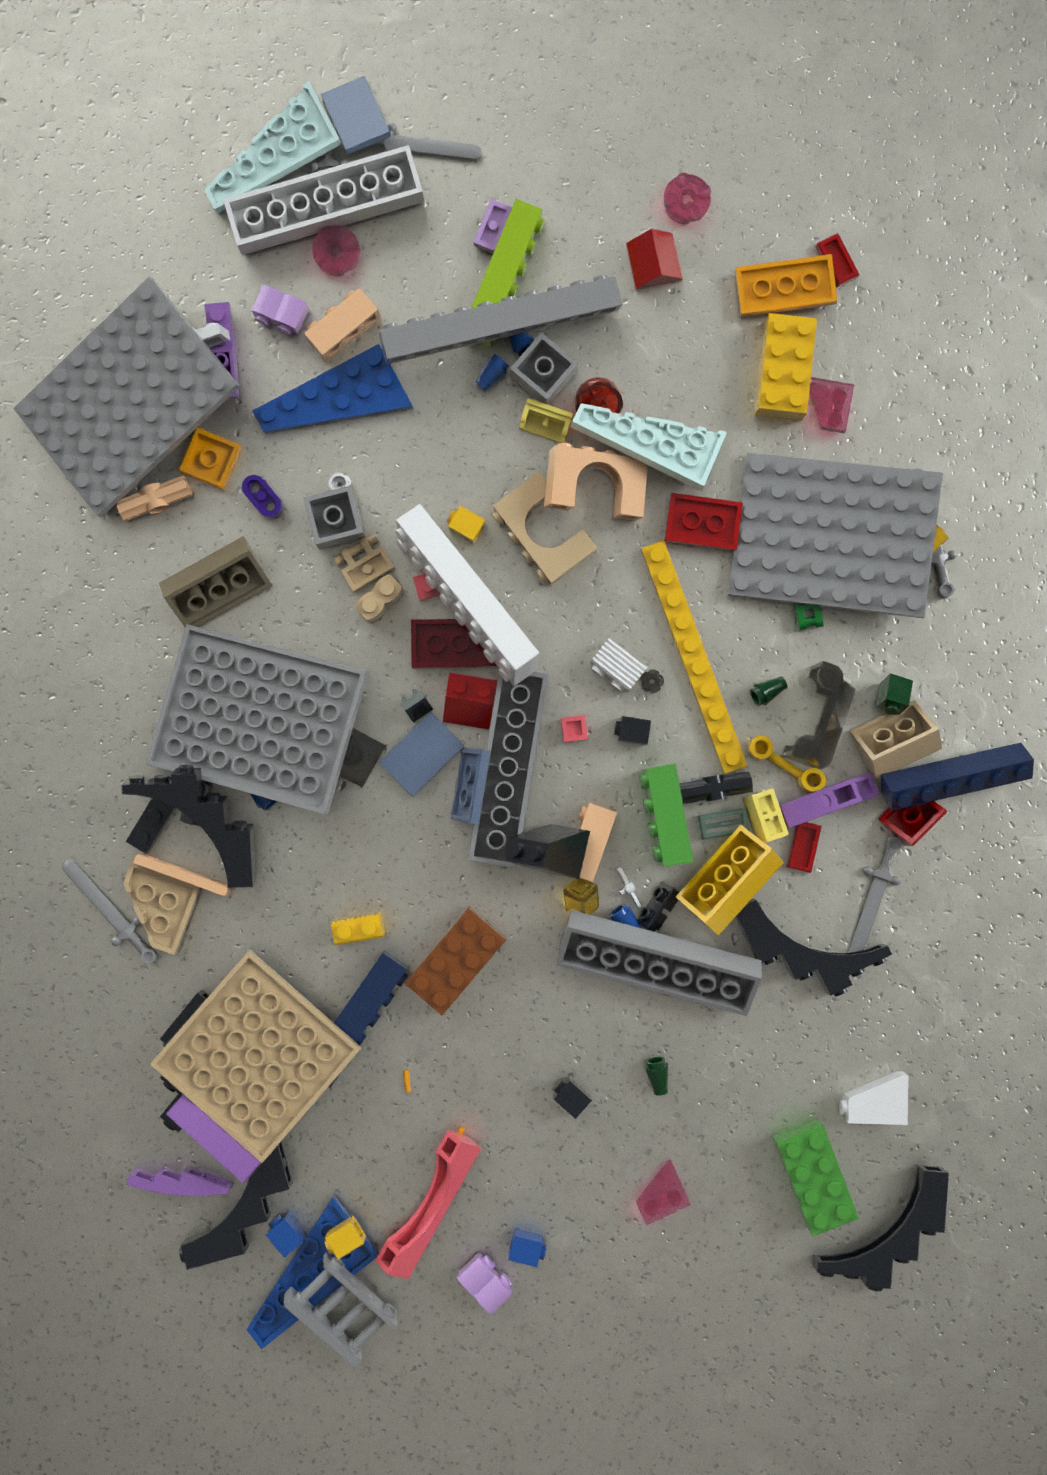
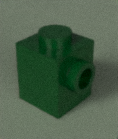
M890 673L880 683L876 708L884 710L890 715L901 714L909 707L913 680Z

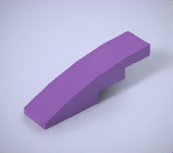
M184 1094L166 1113L241 1182L245 1183L261 1164Z
M189 1166L182 1174L165 1168H161L156 1175L135 1169L129 1175L126 1185L150 1192L179 1196L227 1194L234 1184L232 1181Z

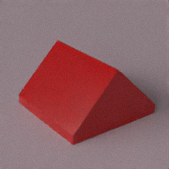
M651 228L626 243L636 290L682 281L673 233Z
M935 801L893 811L889 807L878 820L895 837L899 838L904 846L913 847L947 813V810Z

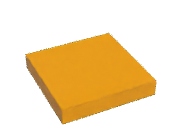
M196 428L178 472L224 491L242 446Z

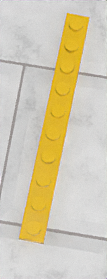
M665 541L641 548L643 558L723 774L748 766Z

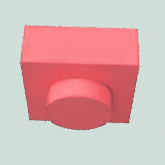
M425 574L413 577L419 601L441 595L436 588L432 589L425 580Z
M585 715L561 718L564 742L588 739Z

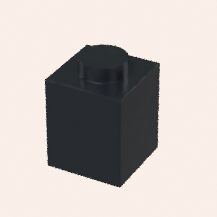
M622 716L620 721L615 723L614 735H618L617 741L648 745L651 720Z
M568 1077L565 1081L561 1079L553 1088L555 1092L553 1100L575 1119L592 1101L591 1095L571 1077Z

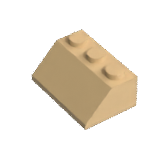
M915 700L910 702L909 707L899 715L886 713L850 730L851 737L864 764L876 780L881 778V774L896 771L942 749L938 727Z

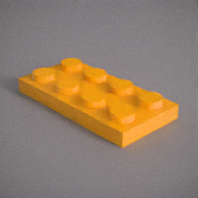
M832 254L735 268L740 317L835 305L837 303Z

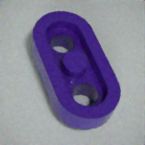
M250 475L243 480V493L264 517L272 519L281 514L283 509L282 501L260 476ZM254 485L259 486V490L257 492H252V487ZM274 503L275 508L271 511L267 510L268 504Z

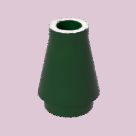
M779 676L754 684L753 688L750 689V695L756 705L766 706L783 690L787 689L788 686L785 679Z
M664 1057L649 1058L646 1060V1066L644 1067L654 1095L657 1096L668 1093L669 1064L665 1061Z

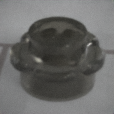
M654 669L644 672L640 678L642 681L641 687L646 692L657 693L664 684L663 676ZM650 679L654 680L653 684L650 683Z

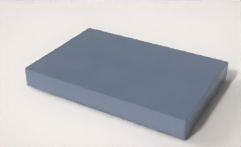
M365 76L321 94L347 155L391 137L389 128Z
M430 712L379 763L413 797L464 745Z
M462 749L451 812L452 820L471 824L479 823L490 751Z

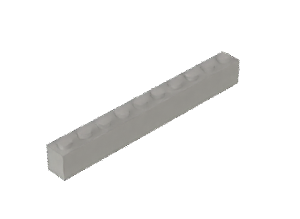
M600 275L591 282L585 283L584 280H578L571 283L569 287L562 288L561 285L548 288L547 292L543 293L530 291L521 298L515 299V296H508L501 299L499 303L492 304L491 301L478 304L477 308L473 309L460 307L451 314L445 315L444 312L432 314L429 319L421 320L420 317L409 319L407 324L403 325L390 323L384 325L383 329L379 331V339L387 365L616 312L622 306L616 277Z

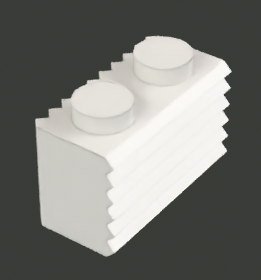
M609 638L590 662L593 665L591 669L603 678L606 675L613 680L610 684L620 692L623 690L629 692L647 669V667Z

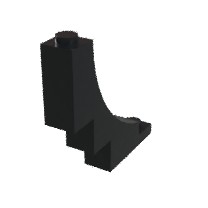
M282 1141L249 1177L241 1199L231 1212L211 1228L186 1238L181 1244L179 1255L182 1263L185 1262L187 1270L245 1254L249 1244L244 1228L267 1222L271 1212L266 1196L289 1190L293 1184Z

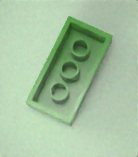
M676 764L643 769V774L639 775L641 789H646L647 799H643L645 812L650 813L651 816L648 830L650 837L655 839L656 844L655 847H652L654 861L659 862V865L663 867L693 862Z
M817 1118L772 1135L803 1219L812 1236L859 1219L825 1128Z

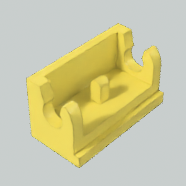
M528 398L520 420L519 429L558 443H565L573 420V413Z
M773 788L742 797L756 837L765 843L789 835Z

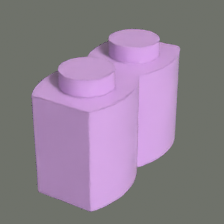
M262 285L251 311L256 317L255 320L265 326H269V324L276 325L279 331L291 335V333L299 334L309 307L305 301L284 294L270 286Z
M478 1252L457 1272V1279L491 1315L512 1295V1282L505 1273L500 1275L494 1269L496 1265L488 1255L483 1256Z

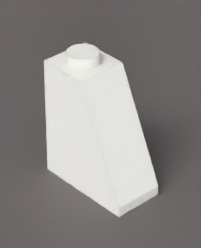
M895 1071L843 1093V1100L839 1104L840 1115L848 1123L908 1125L909 1075L903 1071Z

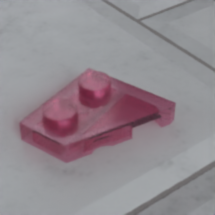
M811 377L809 392L821 430L838 433L846 432L855 384Z
M671 1159L664 1164L636 1200L646 1226L691 1205Z

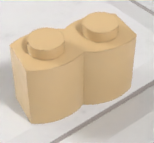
M391 574L386 575L375 584L373 591L364 594L358 600L355 608L370 624L374 623L385 614L387 607L396 604L402 598L404 589Z

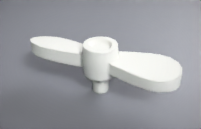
M617 868L616 871L624 883V889L619 891L620 894H630L639 909L642 908L640 901L634 893L636 890L632 882L628 881L622 868Z

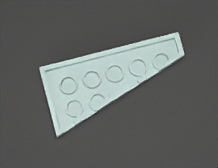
M309 80L303 86L304 90L296 98L293 96L287 102L288 106L281 114H276L251 140L252 144L244 153L241 151L235 157L237 160L228 169H224L206 187L205 192L217 214L226 209L223 199L266 187L342 144Z
M582 403L570 427L699 491L703 489L727 433L720 430L718 433L706 431L707 428L700 426L697 429L685 427L683 423L646 416L645 419L634 417L633 413L625 412L624 415L613 413L608 408Z

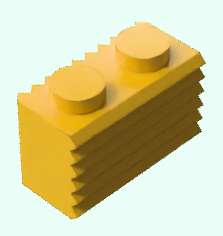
M380 911L373 914L369 913L368 915L364 914L363 916L355 915L354 917L335 919L331 923L334 945L382 938L386 935L383 914Z

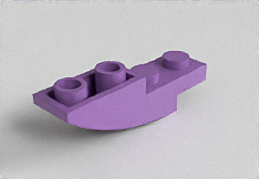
M230 303L204 304L206 323H218L227 329L230 335V341L215 345L210 350L238 383L237 350ZM238 389L229 398L238 397Z
M870 772L782 804L780 809L787 829L880 794Z

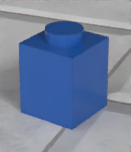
M289 1212L283 1217L280 1214L277 1215L268 1224L270 1228L266 1233V1237L284 1258L302 1244L307 1236L306 1232Z
M514 1229L508 1252V1260L537 1267L539 1259L544 1260L546 1252L543 1236Z

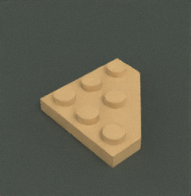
M131 861L123 886L126 892L129 893L134 904L133 908L148 935V941L151 947L176 955L201 888L133 863L134 861Z

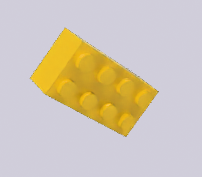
M768 314L764 322L754 416L802 421L807 414L817 318Z
M740 825L676 895V898L714 933L719 935L784 862L772 848Z

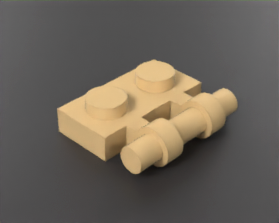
M374 533L367 538H360V542L348 549L346 547L340 550V554L333 557L337 565L345 561L349 565L341 570L353 592L358 591L395 569L382 546L373 551L371 546L379 542ZM365 550L367 555L355 562L353 556Z

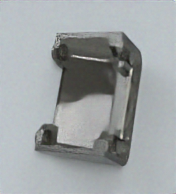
M825 661L811 666L807 677L815 682V693L826 696L814 735L800 736L794 745H785L781 754L782 758L817 769L826 768L831 764L855 694L854 682L838 666Z

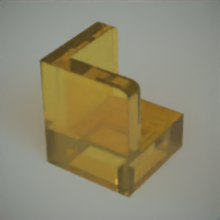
M579 878L574 879L563 889L565 910L568 913L574 910L591 915L599 908L598 885Z

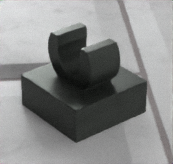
M413 689L414 696L408 700L405 696L401 697L403 702L401 706L410 719L415 722L433 710V708L421 691L418 692L416 689Z

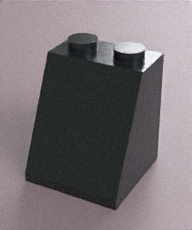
M549 824L511 836L505 861L544 873L579 879L590 831Z

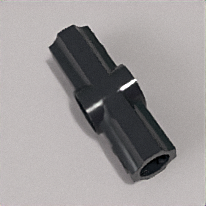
M740 772L726 776L721 774L703 777L702 780L679 783L683 804L702 800L707 802L728 798L727 796L753 792L750 772Z

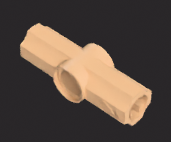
M183 475L162 484L153 483L146 485L140 489V492L121 499L116 503L122 519L126 522L147 513L155 514L162 512L170 504L191 497L192 491L186 477Z

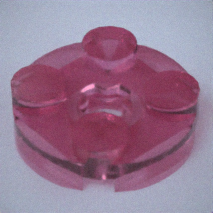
M678 174L676 178L668 183L664 191L663 203L667 215L673 221L680 224H689V222L701 220L708 212L711 203L710 186L696 175ZM690 195L693 202L688 201L687 204H684L683 197L681 196Z
M337 225L325 226L314 239L312 246L314 260L326 274L342 276L344 273L354 270L358 265L361 257L360 245L357 237L346 227ZM339 245L343 252L342 254L338 253L334 257L331 248Z

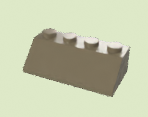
M244 536L159 582L163 598L184 627H186V624L198 627L272 586L257 556Z

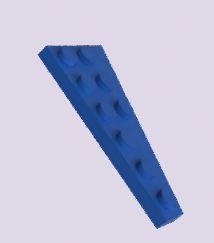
M377 344L252 411L263 432L267 434L291 430L294 427L314 426L324 422H338L367 417L371 414L391 413L394 410L400 409L408 410L413 409V406L391 365H386L383 350L380 344Z
M335 1195L247 1328V1331L261 1349L299 1320L284 1307V1293L291 1286L297 1292H302L325 1270L324 1254L326 1252L329 1253L325 1245L327 1232L351 1217ZM366 1236L364 1244L340 1259L344 1263L345 1268L351 1274L356 1275L376 1259L379 1252ZM332 1276L309 1298V1302L316 1307L343 1284Z

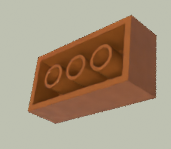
M469 906L407 979L405 985L440 1015H443L503 945L506 937Z

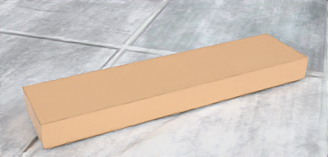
M144 853L136 855L133 862L222 896L230 895L233 888H228V884Z

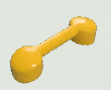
M758 735L749 742L748 752L753 759H768L797 778L798 785L804 792L814 793L824 788L826 776L820 769L810 768L802 771L774 753L772 741L767 736Z

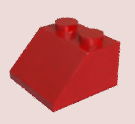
M449 672L443 722L490 730L498 680Z

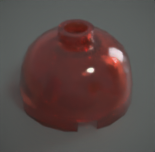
M590 378L582 383L576 391L574 402L576 413L581 403L608 408L611 412L618 414L623 409L621 391L613 381L607 378Z

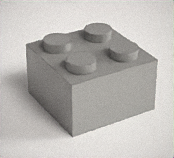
M541 332L510 368V377L539 402L549 405L577 373L578 362Z
M351 486L303 497L315 545L319 550L366 537L355 493Z

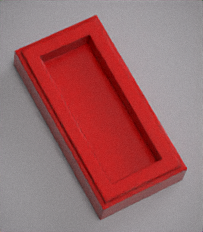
M838 233L816 244L815 247L820 256L832 254L835 285L837 288L859 277L860 274Z
M805 822L795 826L786 867L809 873L812 872L822 828L821 825Z

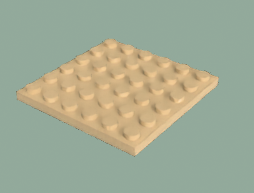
M249 950L154 1058L150 1065L259 1162L263 1163L362 1047L253 951Z

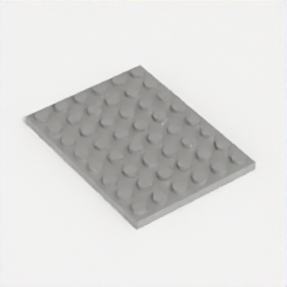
M148 277L13 409L96 516L103 517L240 386L155 280Z
M747 453L741 494L743 506L737 550H734L728 596L924 618L943 473Z
M186 624L145 764L172 772L180 765L190 764L194 768H201L202 780L328 815L369 672Z

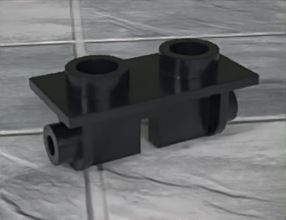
M662 881L660 886L654 890L653 897L647 906L641 910L637 920L638 923L649 931H659L668 917L662 913V910L672 911L678 902L676 895L679 891Z

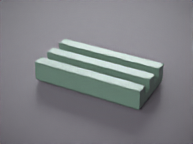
M746 808L698 815L702 840L729 836L736 830L707 834L706 829L743 823L744 827L750 831ZM742 814L743 817L741 819L705 824L706 819Z

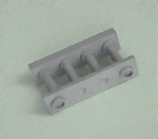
M326 1252L324 1254L325 1270L302 1292H297L291 1286L284 1293V1307L355 1369L362 1362L361 1346L385 1323L393 1330L398 1327L397 1312L391 1304H385L345 1268L341 1259H337L336 1256L333 1257ZM334 1276L343 1285L321 1307L315 1308L309 1302V1298ZM351 1291L360 1301L338 1323H332L326 1315ZM369 1307L378 1316L356 1338L350 1339L344 1333V1330Z

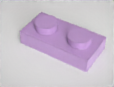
M491 199L473 242L475 247L492 254L494 253L512 207Z

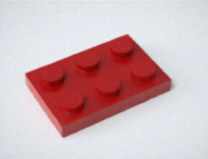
M671 493L664 541L728 551L737 550L743 502Z

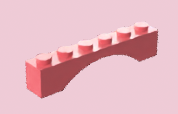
M450 1130L446 1132L436 1150L435 1173L425 1199L409 1221L386 1240L375 1262L389 1276L410 1278L480 1152L481 1147L467 1135Z

